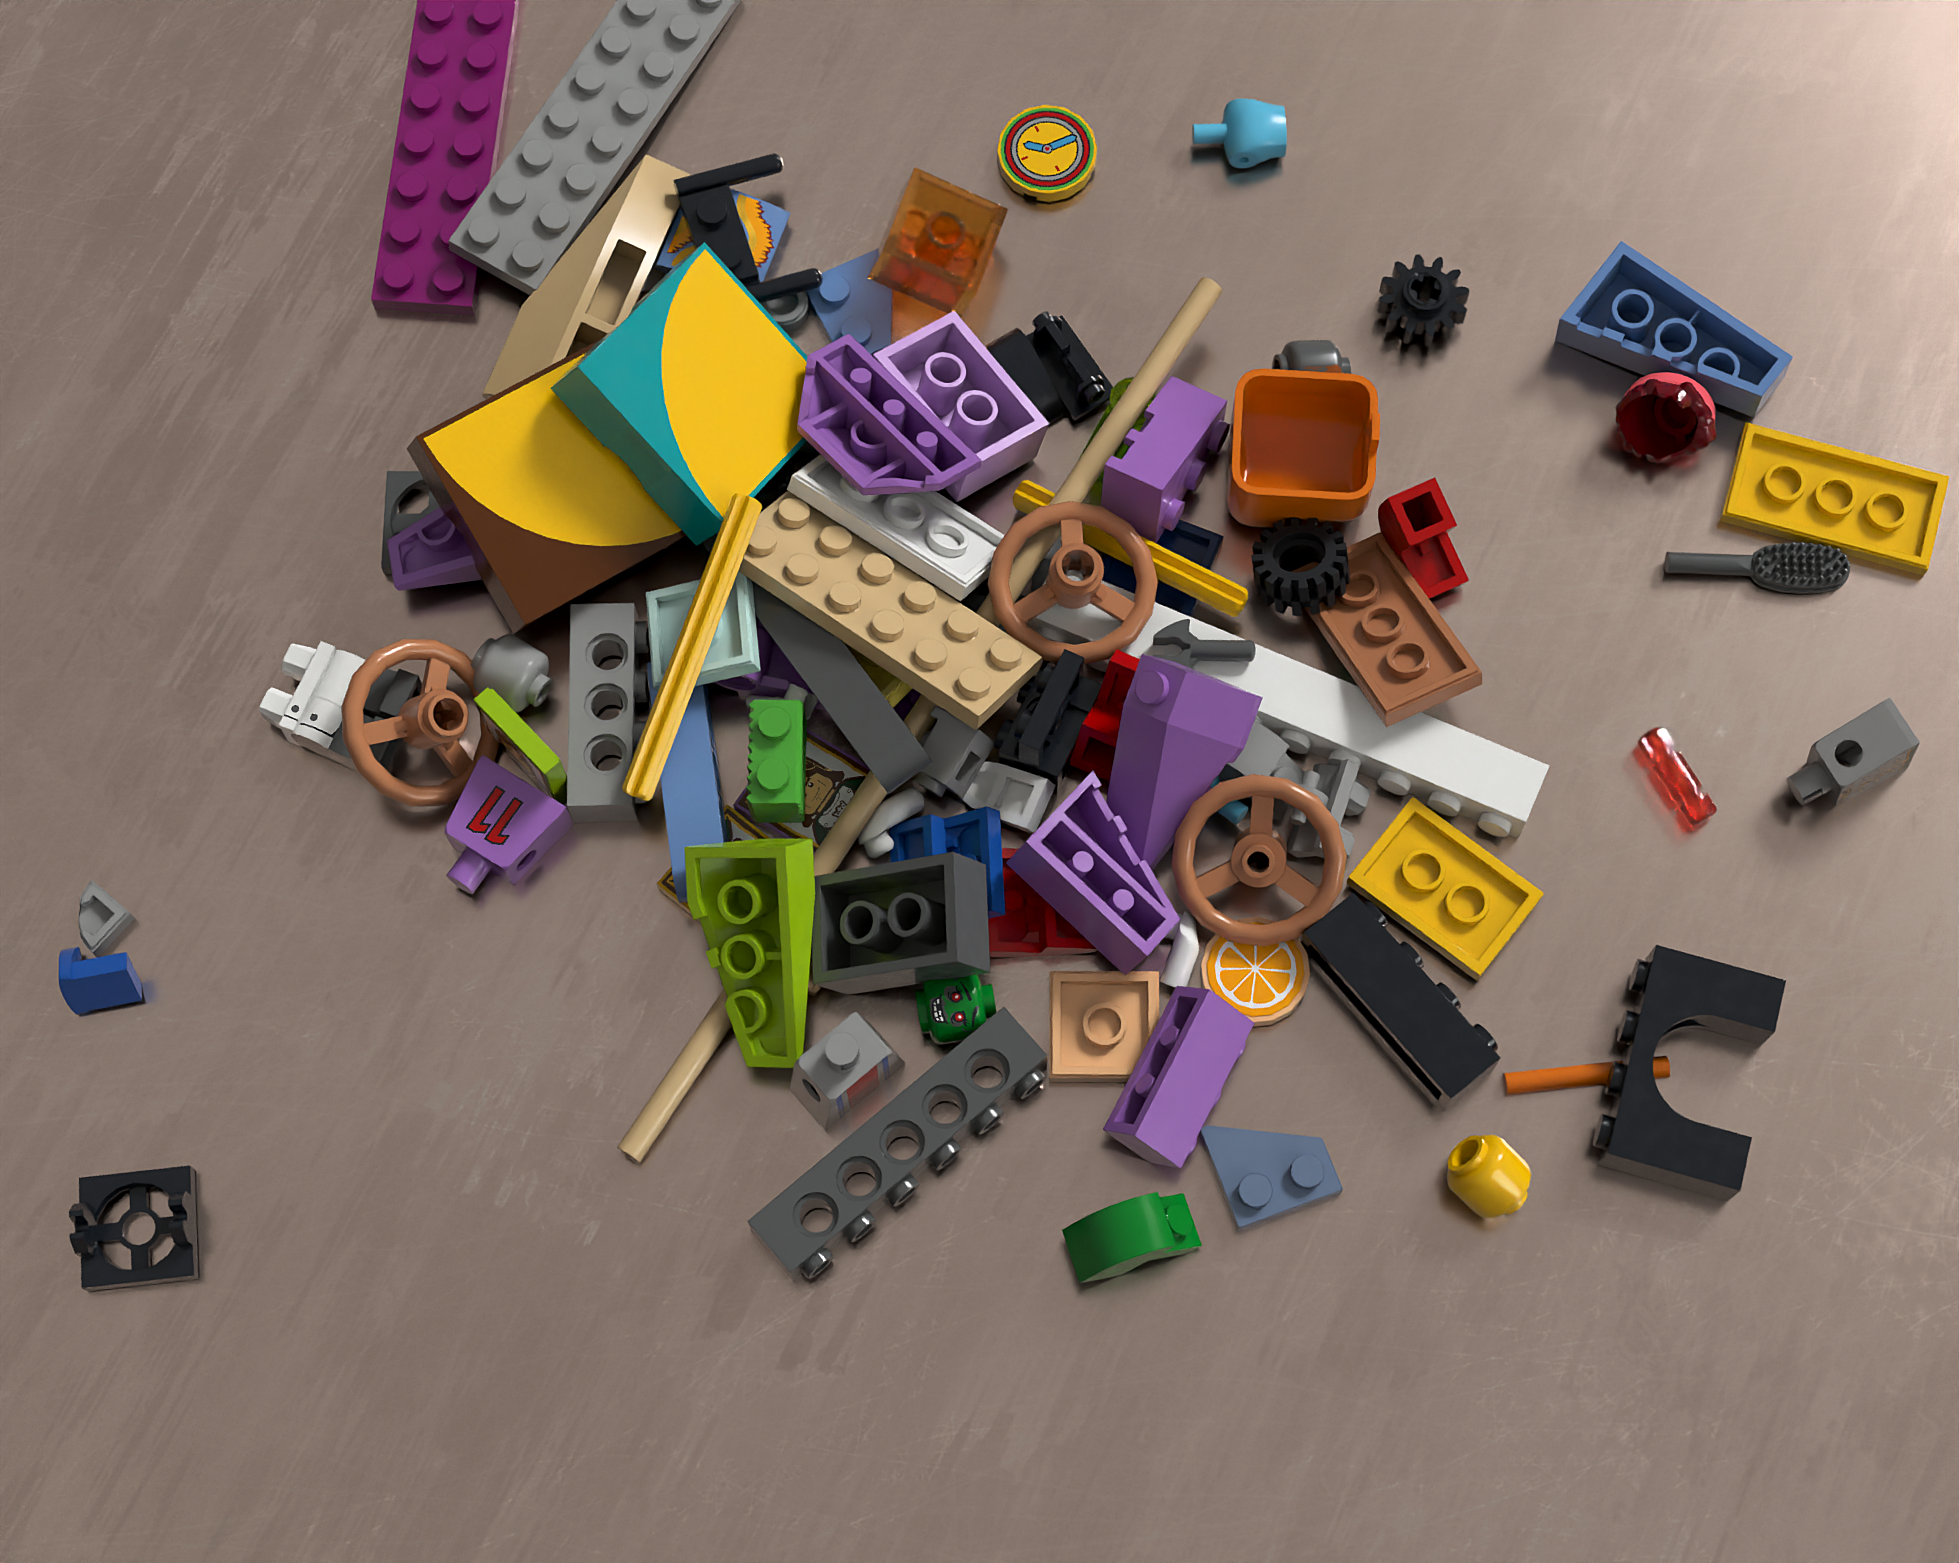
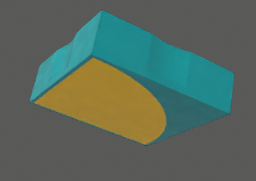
M705 242L673 267L632 308L629 316L619 326L598 341L551 387V390L602 445L617 454L630 467L641 482L644 490L696 546L719 532L731 498L735 493L745 494L754 498L807 441L797 431V423L808 356Z

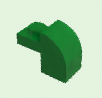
M1158 1192L1131 1198L1098 1210L1062 1229L1079 1283L1120 1276L1149 1260L1187 1254L1202 1246L1184 1193L1159 1197Z

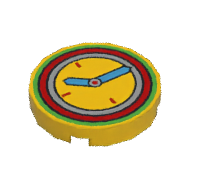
M1051 105L1027 108L1011 118L1000 133L997 149V160L1001 176L1015 192L1023 196L1026 193L1030 196H1036L1038 201L1045 202L1069 198L1083 189L1091 177L1097 158V144L1093 130L1084 119L1065 107Z

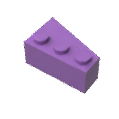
M1171 376L1145 410L1144 417L1147 419L1140 431L1132 428L1125 437L1124 444L1130 447L1124 457L1119 459L1111 455L1105 463L1100 506L1129 522L1140 536L1154 543L1158 542L1165 529L1173 531L1184 510L1185 502L1181 500L1188 489L1194 492L1198 489L1207 470L1208 463L1204 462L1211 450L1218 453L1230 430V424L1224 422L1227 400Z

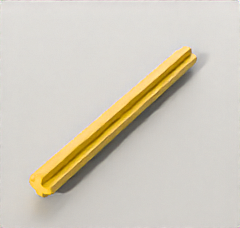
M735 493L731 498L623 782L622 791L629 796L649 801L654 795L762 510V504L753 497Z

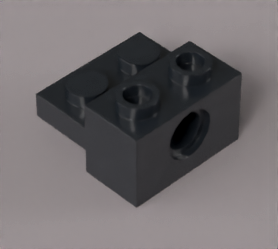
M1064 649L1057 665L1049 661H1043L1037 675L1030 678L1020 688L1016 702L1022 704L1014 721L1008 718L1005 719L994 743V748L999 749L1000 764L1050 780L1056 785L1053 790L1056 794L1071 766L1069 762L1081 725L1095 704L1102 685L1084 677V657Z

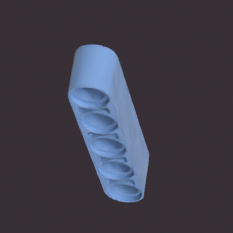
M648 662V681L651 705L653 706L658 692L653 688L651 662ZM707 684L694 687L660 776L672 874L676 895L680 903L687 902L684 847L728 842Z

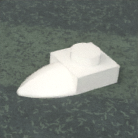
M984 762L964 798L961 799L975 810L986 806L1000 811L1001 823L1033 834L1038 829L1056 785L1046 778L1004 764Z

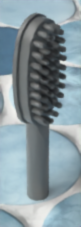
M1803 542L1764 546L1754 552L1753 555L1666 552L1665 555L1666 573L1750 576L1761 587L1797 594L1837 590L1848 579L1851 567L1847 554L1842 553L1839 548L1834 549L1831 546L1826 547L1822 544L1816 545Z

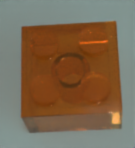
M915 167L899 194L867 278L949 314L955 311L961 318L979 290L1008 209Z

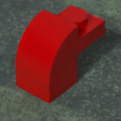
M1435 477L1393 495L1379 505L1378 521L1381 533L1429 599L1469 581L1448 535V532L1455 528L1457 523Z
M1116 649L1109 661L1097 700L1081 725L1069 762L1070 765L1088 773L1094 771L1096 776L1109 782L1123 705L1140 661L1139 658Z

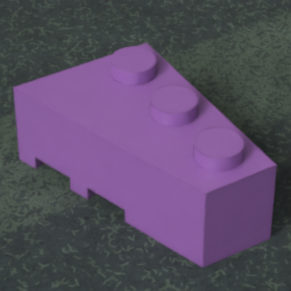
M1092 771L1006 864L1124 975H1127L1154 950L1180 921V918L1147 861H1140L1124 834L1128 830L1120 815L1114 817L1098 789L1101 783L1094 771Z

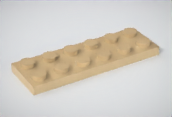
M786 491L760 513L738 571L974 730H977L1038 672L1042 656L793 493Z

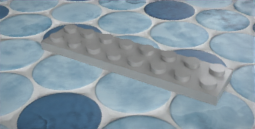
M617 0L449 239V250L528 295L537 290L551 269L587 227L741 0Z

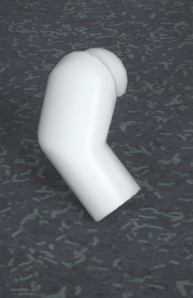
M910 786L880 803L858 836L859 845L863 844L869 857L875 859L891 850L894 846V841L886 830L924 808V798L920 791Z
M1184 912L1183 915L1177 913L1180 921L1164 937L1174 941L1160 982L1175 988L1176 986L1187 987L1199 953L1196 923L1194 918L1187 912Z

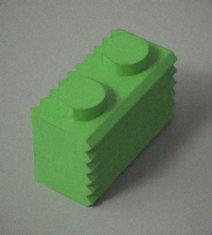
M753 700L749 704L751 713L748 715L750 720L748 725L750 744L748 745L749 755L747 756L749 762L747 766L749 773L747 781L749 785L746 787L748 792L746 800L751 818L756 823L805 821L807 719L803 701Z

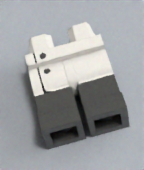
M320 641L317 649L291 644L283 659L281 670L284 675L299 680L300 683L294 695L271 687L266 692L259 706V712L265 720L282 730L288 742L300 747L304 746L317 754L356 770L343 741L341 706L352 675L366 660L352 653L337 650L335 646ZM386 669L370 688L363 708L364 724L397 717L401 707L407 700L421 694L422 682L419 675L402 669H398L397 672ZM402 738L369 745L375 759L387 771L403 741Z

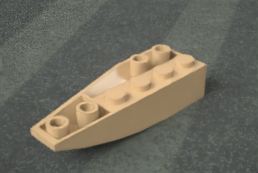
M647 154L643 157L551 269L539 288L534 290L522 305L482 393L483 398L488 399L590 344L601 340L629 316L639 299L680 205L673 180L690 176L691 174Z

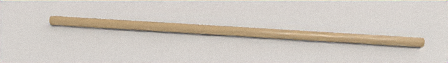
M1207 277L1200 278L1049 505L1067 501L1082 503L1103 472L1105 463L1111 455L1115 454L1222 294V288L1215 281ZM1060 524L1045 527L1027 539L1013 559L1009 580L1013 604L1060 536ZM989 593L976 614L999 627L1001 623L995 617ZM922 694L903 721L918 742L936 721L930 715L935 705L941 708ZM871 770L814 853V876L835 872L886 796L887 791ZM724 989L617 1146L619 1150L639 1163L732 1026L725 1008V1002L728 998Z

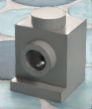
M935 705L930 715L937 720V723L933 730L925 733L919 741L933 762L919 771L914 782L939 797H942L947 789L964 798L994 747L995 742L981 730H974L952 714Z

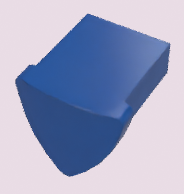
M79 947L63 949L60 952L59 987L67 1005L75 1014L78 1015L88 1013L90 1010L142 1001V983L127 952L82 960Z

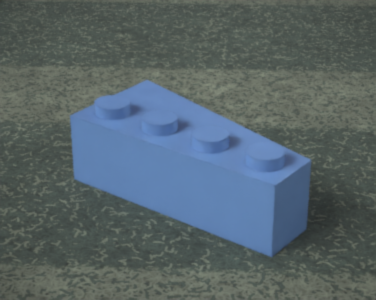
M1623 241L1617 245L1561 316L1555 338L1556 342L1644 376L1659 372H1670L1687 376L1701 384L1708 391L1713 402L1751 417H1755L1783 381L1793 358L1786 351Z

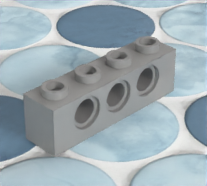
M635 603L571 604L567 808L574 823L638 821V803H647V801L634 798L622 791L623 782L647 722L639 721V703L648 702L649 696L647 671H639L640 653H648L649 651L648 622L639 620ZM617 655L623 658L620 665L614 669L603 670L597 667L599 662L606 656ZM607 705L622 707L621 713L614 719L601 720L597 718L598 712ZM606 755H618L622 758L620 764L613 770L601 771L596 768L597 762Z

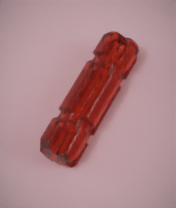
M1662 727L1651 729L1638 739L1639 748L1647 759L1651 758L1655 762L1652 768L1673 800H1678L1682 803L1679 809L1688 823L1698 825L1705 822L1716 813L1717 808L1708 793L1703 794L1699 790L1702 784L1681 752H1676L1672 749L1675 743L1667 731Z

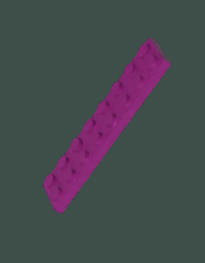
M417 0L371 295L374 309L475 316L482 268L450 251L449 239L496 172L520 0Z

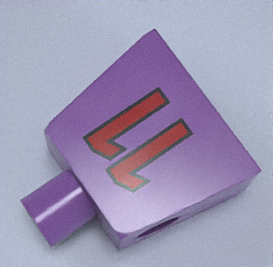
M482 755L445 826L444 833L451 846L462 853L446 877L470 894L475 892L489 871L508 883H516L573 825L567 807Z

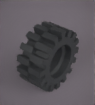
M1290 517V526L1285 527L1281 520L1273 523L1274 533L1265 529L1260 533L1261 542H1254L1251 558L1255 587L1258 596L1262 595L1264 604L1268 607L1273 603L1275 604L1276 612L1284 614L1287 607H1292L1293 616H1302V608L1309 607L1311 615L1320 613V603L1323 602L1330 608L1336 604L1335 595L1342 598L1346 592V584H1349L1350 580L1347 546L1344 543L1342 533L1339 530L1334 532L1331 523L1325 521L1319 528L1318 518H1308L1307 524H1300L1299 517ZM1297 560H1312L1319 563L1315 568L1305 572H1289L1282 569L1288 563Z

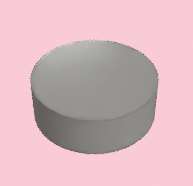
M806 291L760 303L786 333L796 331L802 327L809 316V301Z

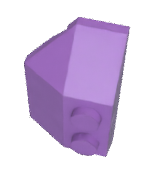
M850 334L808 355L797 431L862 495L940 491L981 467L982 460Z

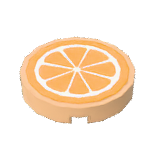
M1261 917L1235 920L1237 922L1258 925L1276 922ZM1215 934L1206 946L1200 973L1203 989L1213 991L1254 1022L1253 1027L1272 1025L1291 1015L1305 995L1310 977L1308 954L1298 938L1262 947L1229 942Z

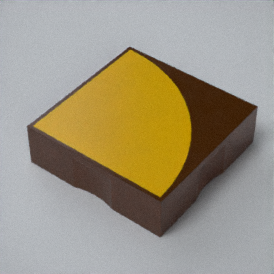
M598 341L416 436L407 447L408 453L444 515L451 520L464 537L471 551L477 572L513 634L576 600L588 590L620 572L630 570L688 537L644 490L641 482L630 467L617 454L602 445L551 390V387Z

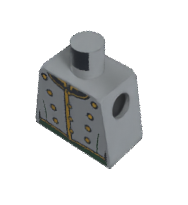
M1889 697L1816 741L1811 746L1806 760L1808 766L1787 777V783L1795 798L1803 806L1825 793L1836 806L1907 769L1920 742ZM1837 761L1846 762L1851 767L1842 766Z

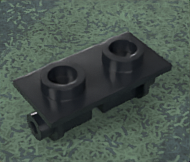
M1045 311L1035 317L1032 321L1035 330L1026 335L1041 359L1065 408L1074 420L1118 395L1062 315L1059 317L1052 316L1048 311Z

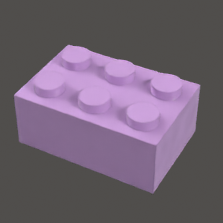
M955 311L873 354V357L982 460L979 469L944 488L955 502L962 500L1036 458L1049 422Z

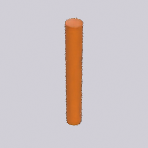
M1667 1056L1653 1058L1654 1079L1670 1077V1064ZM1614 1061L1503 1073L1505 1094L1511 1095L1604 1085L1607 1083Z

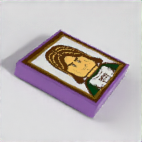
M807 729L805 821L800 823H756L751 818L746 797L748 792L746 787L733 804V807L739 814L779 839L812 838L814 855L870 769L863 762Z

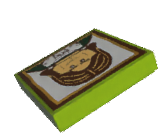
M487 687L473 699L486 728L497 740L500 747L546 795L564 805L567 802V775L560 758L493 688L489 689Z

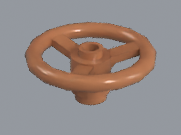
M1075 501L1038 507L1011 525L993 552L988 578V588L995 617L1008 635L1042 656L1041 660L1058 663L1064 649L1084 657V664L1108 660L1113 656L1116 649L1121 651L1133 643L1153 614L1158 585L1151 551L1133 526L1102 506ZM1060 524L1061 548L1052 557L1046 584L1013 604L1009 586L1013 559L1027 539L1045 527ZM1082 524L1095 526L1112 536L1128 554L1132 561L1137 582L1134 602L1101 583L1104 574L1103 561L1093 548L1083 544ZM1068 576H1076L1081 581L1071 580ZM1056 604L1069 609H1078L1092 604L1122 624L1100 640L1073 645L1050 641L1029 628L1026 623Z
M401 639L374 651L352 675L341 706L343 741L356 770L381 795L411 807L444 806L460 798L482 755L495 762L500 745L486 728L481 715V737L473 760L457 741L466 730L469 713L465 702L454 692L446 690L449 670H453L470 688L474 698L480 694L475 690L473 684L475 670L471 666L472 660L464 652L435 639ZM406 660H427L421 694L407 700L401 707L397 717L364 724V705L372 684L386 669ZM403 738L409 745L415 748H433L455 778L440 785H412L393 777L375 759L369 745Z
M1251 774L1220 782L1192 803L1175 832L1171 867L1179 897L1200 925L1229 942L1264 947L1297 939L1329 912L1342 890L1347 855L1339 824L1317 795L1287 778ZM1252 796L1250 827L1242 831L1236 838L1231 860L1196 877L1193 867L1196 838L1208 818L1229 802ZM1274 798L1281 799L1302 811L1317 830L1325 856L1319 887L1286 864V843L1283 837L1272 828ZM1254 852H1263L1268 856V864L1260 866L1257 862L1251 863L1248 861V857ZM1239 881L1257 888L1266 887L1274 883L1305 905V907L1286 920L1258 925L1233 920L1216 910L1207 897Z

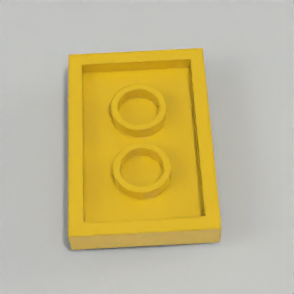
M1414 797L1409 800L1348 876L1346 884L1476 981L1483 975L1544 895L1541 890Z

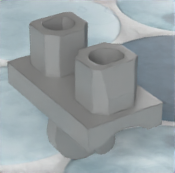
M1349 759L1342 760L1338 765L1315 764L1313 771H1305L1302 783L1298 785L1317 795L1338 822L1346 855L1349 858L1355 839L1351 832L1340 827L1344 814L1347 816L1359 815L1366 808L1371 790L1356 778L1360 766ZM1293 807L1289 821L1295 825L1287 846V852L1297 858L1310 856L1325 858L1317 830L1302 811Z

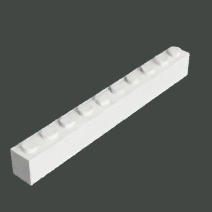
M1068 576L1071 580L1081 581L1076 576ZM1101 581L1104 585L1134 602V593ZM1154 603L1153 614L1137 639L1121 651L1139 659L1142 654L1150 656L1179 655L1182 649L1178 645H1153V636L1164 627L1184 619H1190L1189 632L1199 640L1245 639ZM1056 604L1029 621L1028 627L1050 641L1077 645L1100 640L1120 627L1122 623L1092 604L1078 609H1069ZM1255 644V658L1251 662L1198 661L1191 667V669L1263 697L1255 721L1283 739L1289 745V750L1300 754H1306L1310 751L1327 758L1330 765H1338L1342 760L1349 759L1360 766L1358 772L1377 779V783L1383 789L1397 795H1407V793L1418 796L1427 800V804L1433 810L1444 815L1457 816L1461 814L1477 821L1478 826L1482 830L1494 836L1507 837L1509 834L1516 838L1519 837L1549 768V765L1421 712L1386 727L1358 686ZM1111 658L1088 663V665L1099 671L1106 672Z

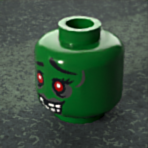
M978 975L928 980L923 983V989L915 990L921 1034L930 1033L931 1038L937 1044L962 1042L987 1021L986 1018L996 1014L992 984L981 985Z

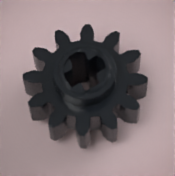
M1416 254L1412 269H1408L1405 264L1397 261L1394 264L1392 277L1382 278L1379 292L1383 296L1379 298L1377 312L1389 314L1385 328L1387 331L1396 330L1400 326L1405 329L1403 343L1408 344L1416 333L1422 335V341L1428 347L1431 346L1436 331L1442 337L1449 340L1453 334L1454 324L1464 323L1468 310L1464 304L1467 303L1470 290L1467 287H1456L1461 274L1459 269L1452 270L1448 274L1442 272L1443 258L1438 257L1433 262L1432 267L1424 266L1422 256ZM1418 298L1426 299L1428 303L1421 302Z

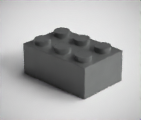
M949 852L814 876L815 904L812 930L814 985L849 995L920 984L928 980L952 979L990 973L985 864L958 853Z

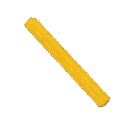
M1023 480L1014 492L1012 498L1013 506L1029 514L1038 507L1049 505L1055 493L1029 480ZM1082 524L1084 543L1133 567L1130 557L1115 538L1095 526ZM1140 536L1151 551L1158 580L1232 617H1237L1241 613L1248 600V590Z

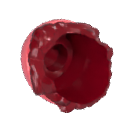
M1659 372L1646 375L1632 384L1615 407V421L1618 432L1624 441L1623 447L1625 451L1633 452L1637 457L1645 455L1647 461L1651 463L1670 462L1685 455L1695 454L1698 450L1708 447L1716 439V412L1712 397L1701 384L1681 374Z

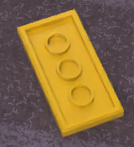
M1746 422L1741 431L1719 521L1800 543L1822 544L1826 547L1831 546L1834 549L1839 548L1842 553L1848 556L1924 576L1929 568L1949 476Z

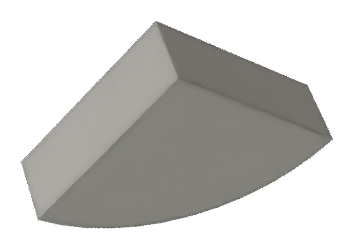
M93 880L87 885L80 897V937L85 946L96 957H99L135 917Z

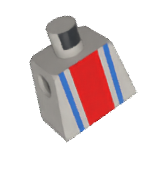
M854 1012L799 1057L794 1064L790 1091L826 1131L901 1068L905 1062L869 1021L859 1013ZM812 1086L815 1088L819 1095H817L815 1091L811 1088Z

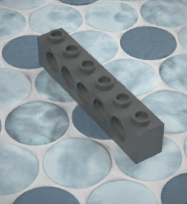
M1003 1007L747 1222L751 1232L793 1282L803 1274L808 1279L813 1278L833 1260L834 1256L830 1251L846 1238L851 1243L857 1241L876 1224L877 1220L873 1215L888 1202L897 1206L910 1197L920 1185L916 1179L933 1165L936 1170H940L949 1164L962 1150L958 1143L972 1131L976 1130L979 1134H983L994 1126L1004 1115V1111L1001 1109L1004 1104L1016 1094L1021 1099H1024L1033 1093L1046 1079L1042 1072L1047 1069L1048 1055L1010 1012ZM993 1066L1002 1073L1003 1079L994 1087L983 1088L973 1081L972 1076L980 1067ZM941 1101H951L961 1109V1114L955 1121L942 1124L931 1117L930 1111L934 1105ZM907 1136L914 1139L919 1145L915 1155L905 1160L892 1157L887 1150L889 1144L895 1138ZM857 1172H867L876 1179L873 1190L863 1196L852 1195L845 1189L847 1179ZM825 1208L833 1215L830 1226L821 1232L806 1230L802 1226V1220L809 1210Z

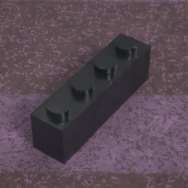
M1353 892L1303 933L1301 944L1313 964L1438 1106L1445 1111L1494 1070L1501 1059L1495 1052L1498 1049L1497 1043L1480 1024L1472 1026L1459 1011L1461 1004L1458 998L1445 984L1439 982L1436 985L1422 970L1424 962L1417 951L1405 941L1399 944L1386 929L1388 923L1382 912L1370 901L1363 903Z

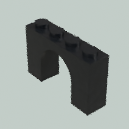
M1655 945L1645 960L1637 959L1629 985V990L1637 992L1633 1011L1625 1010L1617 1037L1618 1042L1625 1043L1622 1063L1613 1062L1605 1088L1606 1094L1613 1095L1609 1115L1601 1114L1594 1134L1593 1146L1601 1148L1598 1165L1724 1201H1729L1740 1192L1752 1137L1690 1120L1671 1108L1659 1092L1654 1079V1053L1661 1038L1672 1032L1689 1028L1709 1030L1763 1045L1775 1033L1786 980L1660 945Z

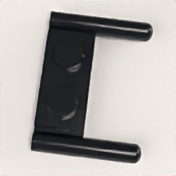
M776 153L673 180L675 192L680 201L681 210L694 249H697L705 242L759 303L819 288L823 281L821 272L816 268H810L760 282L759 273L729 186L780 173L783 169V160Z

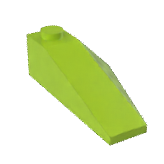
M812 838L753 839L684 847L687 902L693 919H699L710 948V950L705 951L711 969L717 968L728 999L725 1002V1008L746 1066L794 1068L795 1062L803 1055L815 904Z

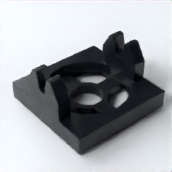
M188 1165L79 1178V1203L73 1204L69 1210V1218L74 1223L75 1233H70L69 1237L74 1253L81 1257L82 1289L85 1291L199 1279L195 1169ZM148 1188H154L169 1197L168 1207L172 1211L173 1216L160 1218L155 1211L149 1209ZM129 1190L130 1209L122 1215L119 1222L97 1225L99 1216L107 1203L119 1193ZM140 1214L151 1216L156 1226L152 1238L141 1245L129 1243L125 1234L126 1225L129 1220ZM171 1235L175 1244L170 1253L157 1264L151 1266L150 1250L158 1245L163 1236ZM120 1241L123 1246L131 1250V1269H123L110 1262L101 1251L98 1243Z

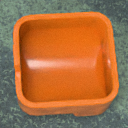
M1263 368L1254 369L1244 374L1237 383L1230 422L1227 505L1230 514L1240 524L1260 528H1273V523L1280 520L1285 524V521L1290 520V517H1299L1300 521H1307L1308 518H1318V522L1327 521L1332 523L1352 522L1361 517L1369 505L1376 478V453L1380 439L1378 395L1372 382L1363 376L1348 373Z

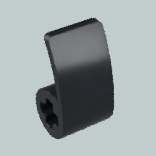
M1015 328L985 345V348L1049 423L1064 415L1066 411L1065 406L1032 344L1019 328Z

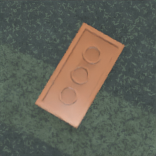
M1381 532L1347 547L1350 580L1349 584H1346V592L1343 597L1335 595V605L1328 608L1322 602L1319 604L1320 613L1311 615L1310 608L1305 607L1386 727L1483 684L1482 671ZM1314 561L1291 572H1305L1315 568L1319 563Z

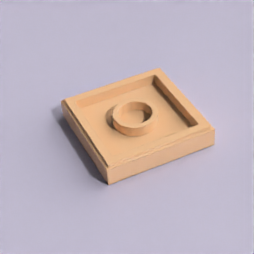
M1050 971L1049 1082H1128L1159 1021V971H1130L1127 975H1124L1121 971Z

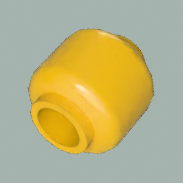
M1473 1135L1462 1140L1452 1150L1447 1162L1448 1186L1473 1212L1482 1218H1496L1503 1214H1511L1524 1204L1531 1180L1530 1168L1527 1162L1503 1139L1496 1135Z

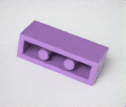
M1176 986L1103 1130L1150 1163L1182 1168L1186 1158L1196 1146L1197 1136L1210 1110L1217 1104L1221 1096V1088L1235 1061L1242 1055L1245 1049V1041L1254 1022L1210 989Z

